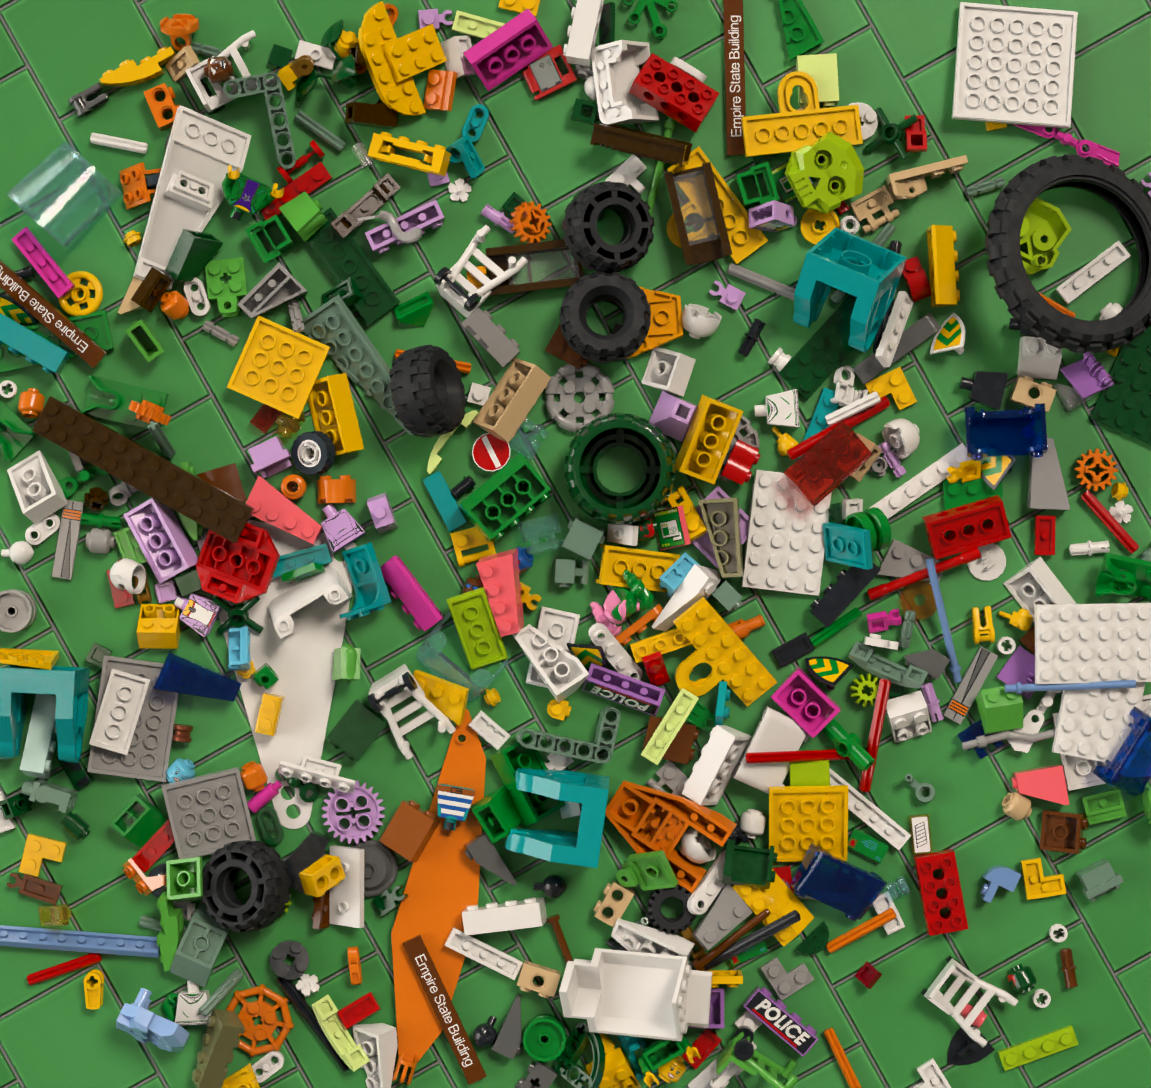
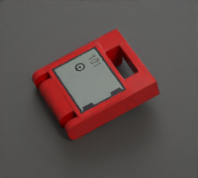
M561 45L548 50L524 67H528V69L522 72L531 93L540 92V94L534 97L535 101L578 81L570 63H567L566 56L563 55ZM561 57L569 73L563 76L555 61Z

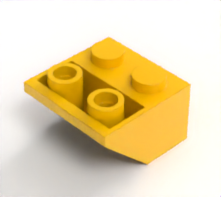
M141 604L136 632L139 648L178 649L181 609L174 606V604Z
M620 1047L605 1055L604 1074L598 1088L641 1087ZM593 1062L585 1065L589 1074H591Z

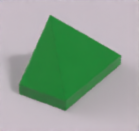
M427 291L394 307L393 310L400 323L424 327L434 307V303Z

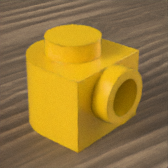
M342 31L339 40L334 46V49L341 58L349 55L350 44L359 42L356 34L352 31Z
M554 698L548 703L547 712L552 718L564 721L565 717L569 718L572 706H568L569 701L562 700L558 703Z

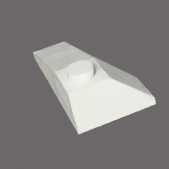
M619 918L611 934L624 948L632 952L684 956L689 959L695 943L676 934H669L665 931Z

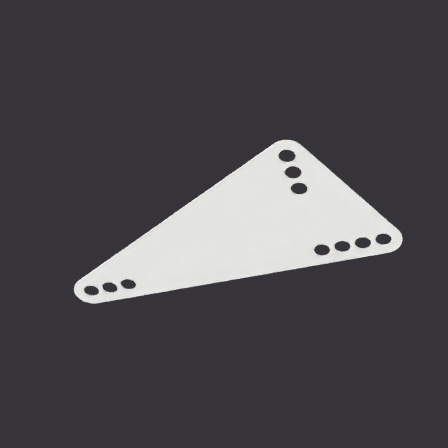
M254 520L248 521V523L268 531L280 556L328 543L332 562L328 563L324 568L332 567L336 569L350 593H352L353 583L346 562H340L334 558V552L330 547L326 534L321 533L316 545L269 523ZM204 527V536H201V541H197L200 552L207 536L205 533L206 527ZM352 542L344 548L348 550L357 546ZM239 557V558L237 559V565H238V566H239V565L241 564V562H242L241 557ZM281 576L272 578L267 593L258 596L260 600L248 611L249 618L264 628L258 634L248 627L250 631L251 661L254 663L256 670L267 663L275 671L279 680L266 690L264 686L259 687L253 679L254 675L244 679L235 670L260 761L268 777L267 785L270 782L274 784L278 780L275 773L279 768L280 761L301 766L304 755L321 759L335 686V681H332L334 649L341 648L347 621L346 617L340 619L339 615L348 612L350 599L340 604H331L322 595L294 612L298 618L294 622V633L281 639L275 630L269 604L274 598L306 579L290 584L282 582ZM222 598L223 600H225L226 602H228L230 605L233 604L231 601ZM224 609L219 614L221 625L228 619V612ZM228 629V630L224 633V636H225L226 643H227L228 650H229V636H228L229 629ZM265 692L284 696L275 736L254 732L260 705L262 704V696ZM287 780L280 781L283 786L278 790L279 794L272 799L274 809L277 811L280 822L284 827L289 829L301 828L310 819L313 802H304L299 796L298 788H294L295 796L293 799H284L281 796V790L284 786L289 785ZM307 790L306 796H311L313 791ZM295 804L299 806L301 813L298 818L292 819L288 817L286 810L289 805Z

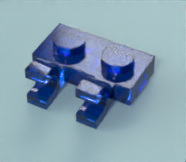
M979 719L957 734V736L963 743L974 740L978 736L984 735L986 737L997 733L985 734L982 721ZM1002 741L994 742L993 744L996 748H999L1004 743ZM973 748L980 759L988 755L983 748Z

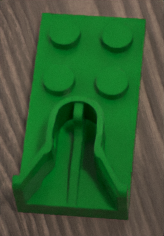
M89 375V388L84 409L81 410L85 415L148 429L147 426L149 424L135 418L137 413L128 409L131 401L142 403V400H147L163 407V413L165 411L168 398L167 393Z
M0 399V454L5 457V461L12 462L37 433L32 431L33 429Z
M1105 553L1095 582L1096 596L1116 594L1134 595L1151 599V562Z

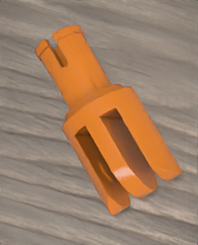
M759 614L749 620L739 619L728 625L740 639L749 636L750 631L765 626V622Z

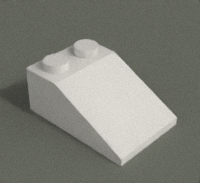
M40 450L7 470L22 513L33 523L36 524L68 504L60 484Z

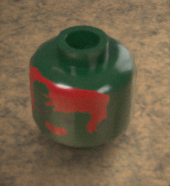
M650 517L630 524L639 526L638 544L653 540L655 532L658 531L656 521L651 520Z
M1022 964L1011 968L1012 972L1008 974L1007 978L1014 992H1020L1021 995L1035 989L1034 985L1037 983V980L1029 966L1023 967Z

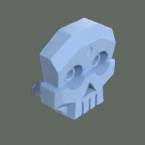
M140 988L134 1003L124 1004L116 1020V1028L131 1034L136 1040L145 1044L149 1041L162 1050L169 1052L183 1051L189 1040L190 1033L179 1024L147 1010L151 1003L149 997L152 992L145 988Z

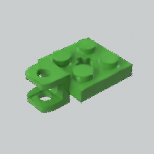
M244 257L209 261L205 265L208 300H217L218 309L224 318L238 317L240 314L239 298L245 297L248 294ZM226 274L232 277L231 280H228L227 284L221 281V278Z
M663 850L630 854L627 861H624L622 864L623 869L618 870L615 874L622 887H636L639 883L642 891L672 888L678 884V880ZM622 876H625L628 881L624 880Z

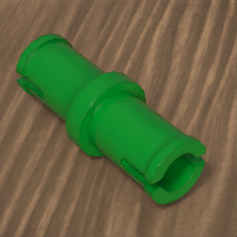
M103 513L99 515L81 514L82 521H80V525L98 526L100 529L103 527L121 528V517L104 516Z

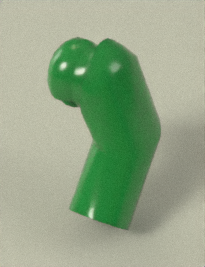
M175 993L168 994L162 1004L166 1018L170 1021L176 1018L174 1008L178 1002V995Z

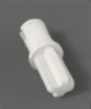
M1089 540L1087 543L1071 544L1069 551L1072 556L1084 554L1092 556L1095 553H1109L1110 549L1107 547L1110 546L1108 540L1091 542Z

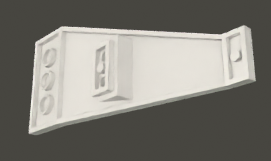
M180 105L177 108L133 277L144 280L150 269L155 268L171 279V275L165 270L183 229L198 232L204 230L224 199L222 181L228 173V166H232V171H236L237 167H239L240 173L243 170L251 135ZM172 280L166 290L172 289L174 280Z

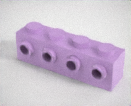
M434 200L396 218L403 232L407 233L413 228L418 227L421 228L423 235L425 233L424 230L430 227L436 229L442 226L445 218L437 201ZM388 223L365 232L374 253L379 252V254L390 250L389 246L395 243L397 246L404 244V242L394 236Z

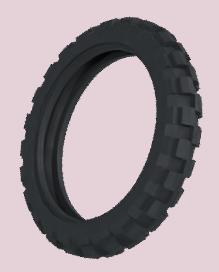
M1065 154L1059 157L1052 156L1042 159L1019 172L1008 182L1006 187L1001 190L995 200V206L990 212L987 227H989L988 234L985 235V251H988L989 260L987 261L989 274L994 278L996 283L994 288L1000 300L1003 299L1009 307L1007 311L1016 321L1019 320L1025 325V330L1036 338L1041 337L1046 340L1045 343L1058 349L1065 348L1070 352L1099 353L1118 348L1133 341L1151 326V197L1148 198L1143 193L1144 188L1134 178L1130 180L1126 177L1125 171L1113 164L1109 166L1103 163L1101 159L1090 156L1085 158L1078 154ZM1060 187L1086 190L1112 205L1129 226L1138 250L1139 275L1133 296L1125 308L1116 316L1100 321L1073 318L1050 305L1031 283L1021 257L1020 233L1023 219L1029 206L1041 193Z

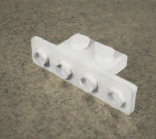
M306 755L303 757L301 766L284 761L279 763L278 773L285 777H295L306 783L312 782L320 784L325 788H335L343 793H354L355 780L339 776L342 768L340 764Z
M752 1041L753 1047L756 1049L757 1045ZM716 1057L688 1083V1087L725 1088L730 1082L729 1079L733 1075H739L743 1069L731 1061L718 1074L716 1072Z

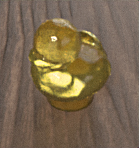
M304 411L300 419L293 416L288 417L285 413L280 414L276 420L278 426L277 433L283 437L291 438L292 434L300 430L299 422L306 421Z

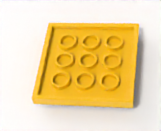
M258 315L227 388L300 419L331 347Z
M848 785L769 787V849L771 845L775 846L774 852L778 853L777 862L847 861Z

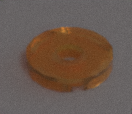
M921 580L905 586L902 590L900 604L904 612L906 610L915 611L916 619H925L935 613L937 608L929 582ZM918 594H922L925 597V602L922 605H917L914 601L915 596Z

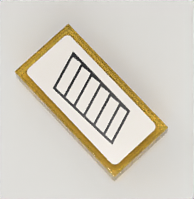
M929 814L909 815L912 854L933 853Z

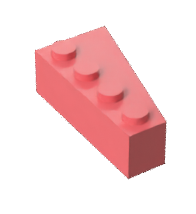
M258 476L246 501V504L255 508L252 516L316 545L323 530L322 525L286 498L263 477Z
M518 548L482 557L476 563L501 637L518 633L524 626Z

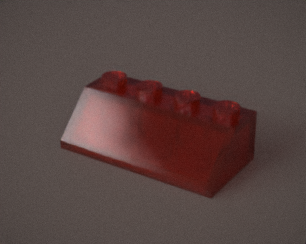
M841 421L783 473L789 484L815 507L873 454L857 434Z

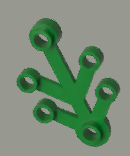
M623 0V3L626 6H631L634 4V0L630 3ZM639 0L634 12L629 15V22L633 25L638 24L641 19L640 16L647 5L653 23L652 37L656 40L664 39L667 35V28L660 22L655 3L665 7L670 13L677 10L678 3L675 0ZM674 3L676 7L675 9H669L668 5ZM633 15L638 16V20L635 22L631 20ZM657 28H662L663 33L657 34L655 30Z

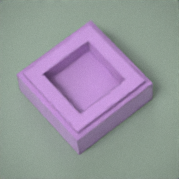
M175 580L154 584L159 603L177 599L178 593Z

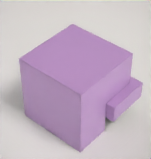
M273 437L248 449L254 462L250 466L254 473L260 471L263 479L293 466L289 458L292 456L289 450L285 449L280 437Z

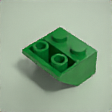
M504 785L470 806L493 844L510 834L511 829H514L522 821Z
M139 793L111 821L110 825L124 838L142 848L168 819Z

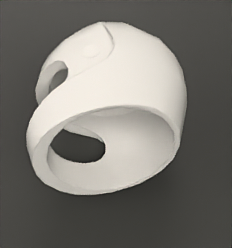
M124 558L113 564L110 569V579L116 588L120 590L126 589L130 594H140L145 587L146 572L140 563ZM133 576L138 578V585L135 589L132 586Z

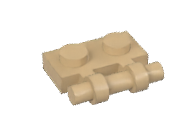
M885 185L850 204L859 222L865 218L867 219L868 224L862 227L865 234L870 231H876L879 229V226L886 222L894 221V218L900 215L897 208L892 211L889 210L888 206L893 204L894 201ZM882 210L884 215L874 220L872 215Z

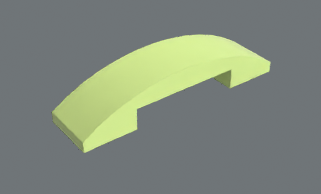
M474 410L466 413L461 424L468 428L479 412ZM459 426L454 431L443 434L438 438L429 457L427 467L429 474H432L443 459L437 454Z
M326 995L312 1004L315 1016L325 1036L346 1065L354 1072L370 1061L360 1044L356 1045L336 1013L338 1009L330 996Z

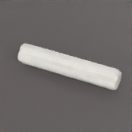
M94 132L90 137L92 144L146 154L148 151V144Z
M873 392L826 415L825 419L828 425L832 426L879 403L881 399L877 392Z

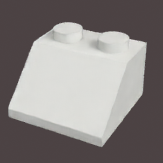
M1021 337L1017 377L1025 375L1031 378L1057 380L1062 348L1058 349L1045 343L1046 340L1041 337Z
M659 347L654 348L642 384L684 397L696 359Z

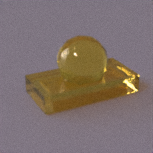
M65 904L40 906L41 925H68L71 917L70 908Z

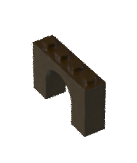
M359 42L350 44L349 54L354 56L355 66L367 67L359 47ZM380 98L375 104L361 102L346 104V124L382 129L396 127L398 122L397 111L388 108Z

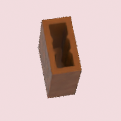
M414 800L401 802L379 840L410 862L418 861L440 823L435 818L436 814L429 810H422L419 808L421 805Z

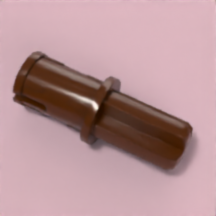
M1063 948L1060 950L1062 961L1061 971L1064 973L1066 984L1065 988H1074L1078 986L1075 973L1077 967L1074 966L1071 948Z

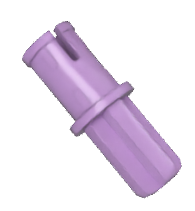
M489 204L485 205L480 213L481 215L494 222L495 226L498 224L512 234L515 232L510 230L514 225L509 223L510 219L504 216V212L497 211Z
M931 682L923 684L921 688L931 721L937 722V717L939 721L944 719L938 703L940 699L936 697L933 684Z

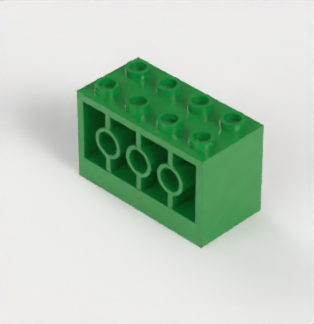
M520 453L462 501L459 508L488 542L492 540L496 542L505 534L503 531L507 527L511 530L519 523L520 520L518 518L521 515L526 517L535 509L534 504L537 502L539 505L550 496L548 493L551 488ZM518 485H524L526 487V492H520L518 490ZM504 497L511 499V505L503 503ZM488 510H491V511L495 510V511H496V514H495L496 517H495V518H494L493 516H492V517H489V516H488V514H489V511H488Z

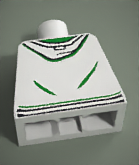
M797 389L766 396L765 405H754L755 417L766 416L768 425L800 427Z
M187 980L188 990L181 991L178 995L175 1023L179 1025L207 1024L208 1017L211 1016L212 1012L208 1016H203L199 1012V1008L210 997L209 990H199L198 984Z

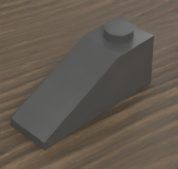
M485 832L465 844L467 849L464 851L470 861L474 859L477 864L513 886L517 884Z
M518 993L492 1046L493 1051L512 1060L515 1055H520L524 1046L521 1044V995Z

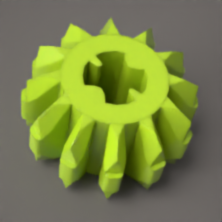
M868 673L865 680L864 676L860 674V682L857 679H853L857 687L850 686L851 690H856V692L851 694V697L858 696L855 700L857 704L863 699V707H866L867 700L871 706H874L872 699L876 700L879 683H875L878 681V677L875 676L871 680V674ZM863 686L871 687L872 690L869 691V695L862 693Z

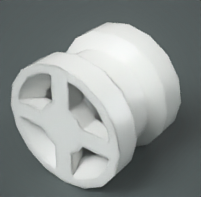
M779 347L768 363L775 365L776 369L780 372L792 356L783 353V349Z

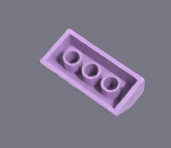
M151 498L124 514L159 584L196 565L198 557L172 508Z

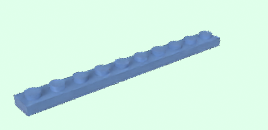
M0 925V946L158 958L160 947L157 946L156 942L157 937Z

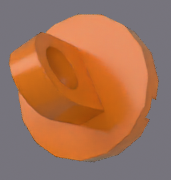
M175 14L171 19L164 17L160 21V31L170 35L171 44L177 51H181L184 47L191 45V33L199 29V19H195V16L191 14ZM177 37H182L186 44L181 45L177 41Z

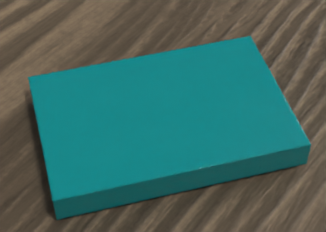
M832 522L822 523L826 561L866 570L873 568L870 530Z

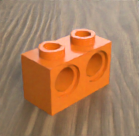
M163 83L144 91L143 93L158 128L163 131L172 127L177 108L180 106L174 102L173 98L176 95L173 88ZM159 93L166 94V97L162 102L157 101V95ZM169 110L173 111V117L166 120L164 114Z

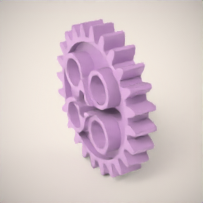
M357 780L354 793H343L333 788L335 794L328 792L331 799H324V802L328 804V806L322 807L323 810L327 811L322 817L328 819L324 825H330L331 827L328 829V832L334 830L335 834L333 837L335 838L340 835L341 842L345 838H348V844L351 843L352 839H355L356 844H358L360 838L366 842V835L373 838L372 830L378 832L379 829L376 825H383V822L379 820V818L385 817V814L380 813V811L385 809V806L379 805L383 799L376 798L379 792L372 793L373 786L369 789L366 788L367 782L360 786L359 780ZM359 796H364L367 799L365 806H360L357 803ZM341 798L345 799L348 803L347 808H340L338 800ZM352 807L355 810L371 809L370 812H358L355 817H353V814L336 815L337 812H348ZM360 816H367L370 823L362 825L359 821ZM342 818H347L350 821L348 828L341 826L340 820Z

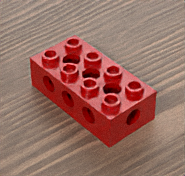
M654 53L648 58L629 91L633 96L695 133L700 128L720 94Z
M998 495L922 517L931 553L936 560L1012 538L1004 504ZM989 519L986 524H983L985 520ZM970 525L968 529L964 530L965 526ZM951 530L950 534L945 535L947 531Z
M952 849L913 856L926 930L929 936L969 929L955 852ZM935 869L942 870L939 877H933ZM945 888L943 896H936L938 889ZM947 907L949 909L947 915L941 916L940 910Z

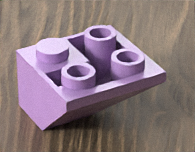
M662 391L649 421L657 426L663 434L683 442L697 405Z

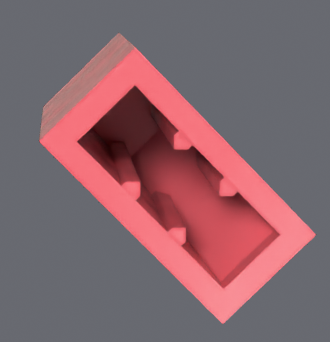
M1058 764L1013 772L1014 777L1011 778L1012 787L1020 794L1063 805H1070L1062 765Z

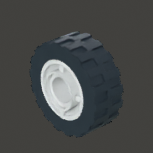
M321 431L304 432L294 440L291 456L294 465H296L298 470L302 471L301 473L315 475L325 473L328 469H331L332 464L335 462L336 452L335 445H333L332 439L327 434Z

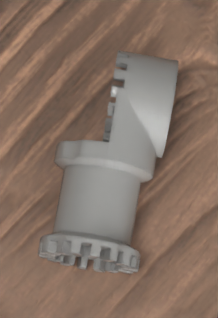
M122 481L121 484L112 487V489L110 488L108 495L113 505L121 506L126 503L128 497L133 496V493L139 490ZM117 493L123 494L121 498H113Z

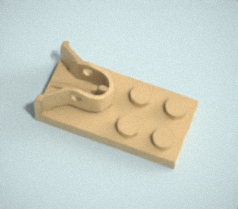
M964 155L889 174L885 179L888 192L893 200L917 197L928 191L925 177L930 176L931 179L942 177V174L948 171L950 174L961 172L968 163L967 156Z

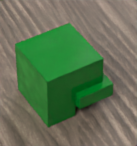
M769 162L749 167L750 171L735 176V183L744 208L758 204L762 205L773 200H780Z
M277 215L264 222L260 220L245 229L264 264L269 263L281 256L284 251L295 246L290 234Z

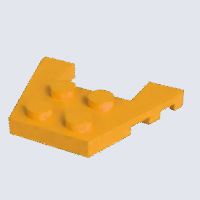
M640 287L646 294L650 305L651 324L643 344L626 359H631L684 336L680 296Z

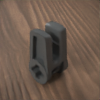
M100 82L83 92L77 93L68 100L69 104L73 105L77 111L76 115L78 118L88 115L94 109L110 100L109 96L103 93L95 99L87 101L103 89Z

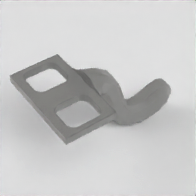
M380 211L379 215L357 218L358 221L381 218L389 224L394 236L404 243H413L422 237V230L418 227L413 228L407 233L403 232L394 215L388 211Z

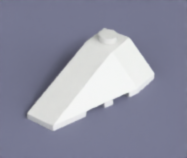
M694 564L651 627L656 630L667 631L674 625L673 621L701 597L704 596L705 599L710 597L720 582V572Z
M530 624L522 628L518 633L513 634L558 703L573 694L588 678L589 673L577 657L569 654L564 648L552 642Z
M385 1023L354 1025V1042L356 1045H361L370 1060L361 1067L365 1069L368 1077L365 1080L367 1088H391L398 1047L396 1027Z

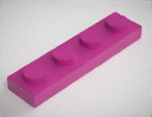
M28 227L22 229L11 239L59 299H62L75 288V285Z

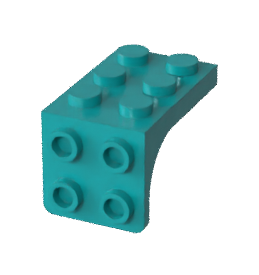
M372 542L342 551L356 597L352 609L340 614V619L346 617L348 621L368 615L373 611L384 609V604L390 603L391 599Z

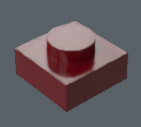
M866 962L855 975L868 989H871L882 976L869 962Z

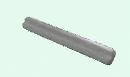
M734 263L729 265L728 274L794 301L795 288Z

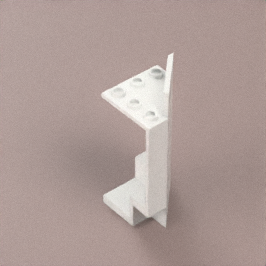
M595 948L592 960L574 959V961L567 962L559 989L563 1015L569 1018L587 1019L589 1032L682 1041L683 1034L687 1033L688 1026L709 1028L712 972L692 970L691 965H688V958L684 956Z

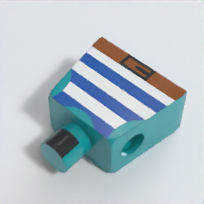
M438 783V817L445 818L443 829L455 831L457 820H466L475 795V789Z

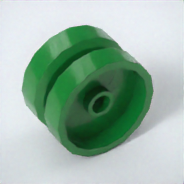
M872 507L862 512L858 511L849 514L846 517L844 525L870 530L872 552L889 547L891 542L890 524L883 511L879 508Z
M541 1014L532 1018L526 1025L523 1036L524 1048L528 1055L535 1060L543 1062L554 1060L560 1056L566 1043L565 1026L554 1015ZM542 1036L548 1037L545 1039V1041L542 1040Z

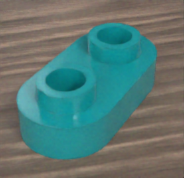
M477 104L470 109L462 129L463 136L468 135L470 130L476 132L475 136H469L472 143L480 140L489 119V111L484 105ZM482 112L483 117L477 118L476 113Z

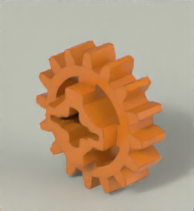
M534 201L524 202L521 206L515 207L516 211L511 213L514 219L510 220L509 223L513 224L514 227L510 230L516 231L514 237L520 236L521 243L525 241L527 243L540 242V240L546 239L545 235L550 233L547 227L552 226V223L547 222V219L551 217L550 215H545L546 208L540 209V203L535 205Z
M132 400L128 408L137 413L135 418L150 424V421L168 425L171 419L170 415L163 413V407L147 400H142V403Z
M1096 448L1094 453L1091 450H1087V456L1081 454L1082 460H1076L1079 467L1074 468V470L1079 471V474L1075 478H1081L1080 485L1086 483L1085 489L1088 490L1093 486V491H1097L1099 486L1101 490H1105V484L1111 486L1110 479H1116L1113 472H1118V469L1113 468V466L1117 464V461L1111 462L1113 455L1106 456V450H1103L1101 453H1099V448ZM1092 457L1091 463L1088 466H1084L1086 461ZM1102 459L1106 461L1108 466H1105L1102 463ZM1097 467L1100 469H1104V471L1095 473L1094 471L1088 469ZM1084 473L1091 477L1090 481L1085 477ZM1104 474H1108L1107 477L1102 482H1100L1101 477Z

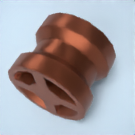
M174 724L175 734L172 736V740L191 742L190 732L193 730V726Z

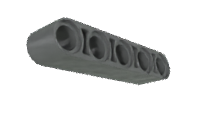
M930 312L903 331L891 364L941 329ZM874 353L852 368L863 384L887 368L881 365Z

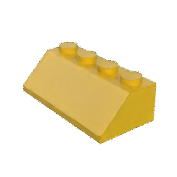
M931 225L927 229L929 278L932 295L931 307L956 306L957 301H960L959 289L956 290V282H959V272L955 270V262H958L957 250H954L957 234L956 231H953V226Z
M342 373L317 379L308 398L315 431H321L332 439L333 445H335L336 456L363 450V439L347 374Z
M702 394L677 456L676 470L715 484L744 411Z
M775 873V881L770 883L769 889L733 884L732 888L756 915L764 909L770 910V915L762 921L765 926L793 910L800 914V921L774 935L783 947L798 936L814 919L811 912L777 873Z

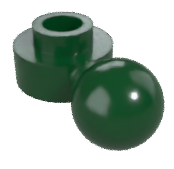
M295 777L287 778V783L291 788L299 789V796L304 802L311 803L318 798L319 790L315 784L311 782L303 783L301 779ZM307 790L313 791L311 796H306L305 793Z

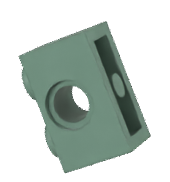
M723 580L711 594L728 611L730 609L736 610L742 603L740 601L742 596L726 580Z

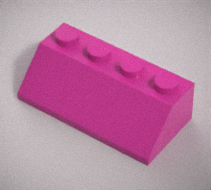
M526 9L463 54L489 92L553 48L537 19L529 9Z
M394 555L380 567L385 583L388 582L392 588L389 591L395 599L400 598L403 602L401 607L407 615L412 614L415 618L413 623L419 630L423 629L426 632L444 618L443 614L398 555Z

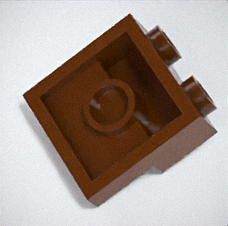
M559 324L545 351L577 369L580 366L585 367L588 360L582 358L568 346Z
M1043 810L1040 849L1074 854L1082 853V850L1086 849L1087 842L1086 838H1083V831L1088 828V819L1085 818V814Z

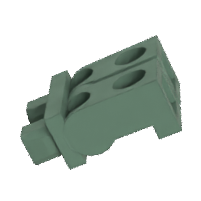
M45 779L24 781L21 793L29 795L30 801L50 802L59 805L58 811L63 813L74 810L79 791L54 783L47 784L48 780Z

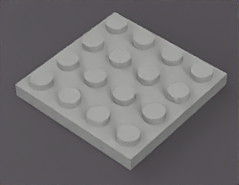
M239 767L161 785L179 859L212 854L217 849H221L225 844L231 842L256 841Z

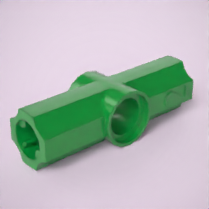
M832 719L822 729L836 744L835 748L838 754L842 757L848 756L861 771L865 772L875 762V759L861 746L860 738L854 733L849 734L835 719Z

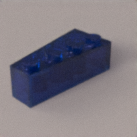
M169 651L153 689L234 702L242 683Z

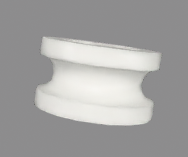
M6 380L0 384L1 396L12 398L16 395L17 385L14 382ZM8 384H11L12 386L10 388H13V392H9L8 395H6L4 393L6 391L3 390V387L8 386Z
M1001 637L997 642V648L1003 654H1010L1015 650L1016 644L1010 637ZM1005 640H1009L1008 643L1011 644V648H1007L1008 651H1004V647L1001 646L1002 642L1005 643Z
M1054 924L1049 929V936L1055 942L1060 943L1066 940L1068 932L1063 925ZM1059 928H1062L1061 932L1063 935L1055 938L1054 930L1058 931Z
M1037 989L1032 995V1001L1036 1006L1045 1008L1050 1004L1051 996L1046 990ZM1041 993L1043 996H1045L1046 994V998H1044L1043 1003H1041L1040 1001L1037 1002L1036 1000L1039 998V994Z

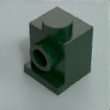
M576 98L571 120L594 125L595 121L599 122L598 104ZM585 110H588L591 114L590 116L585 117L583 115V112Z
M20 793L0 801V808L5 820L31 811L33 802L29 800L30 796Z

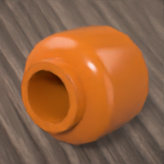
M177 291L166 292L161 297L160 309L173 320L183 319L189 312V302Z
M28 388L27 391L22 392L18 404V410L22 413V416L37 418L44 408L45 396L35 388Z
M288 475L281 482V492L288 499H300L307 491V483L299 475Z
M251 761L241 767L240 775L245 789L257 792L265 787L264 784L267 782L268 777L260 763Z

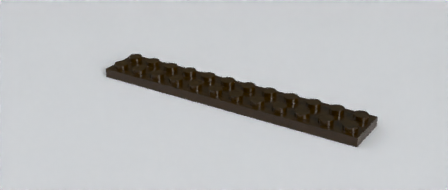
M49 396L32 430L233 543L238 542L255 509L53 396Z

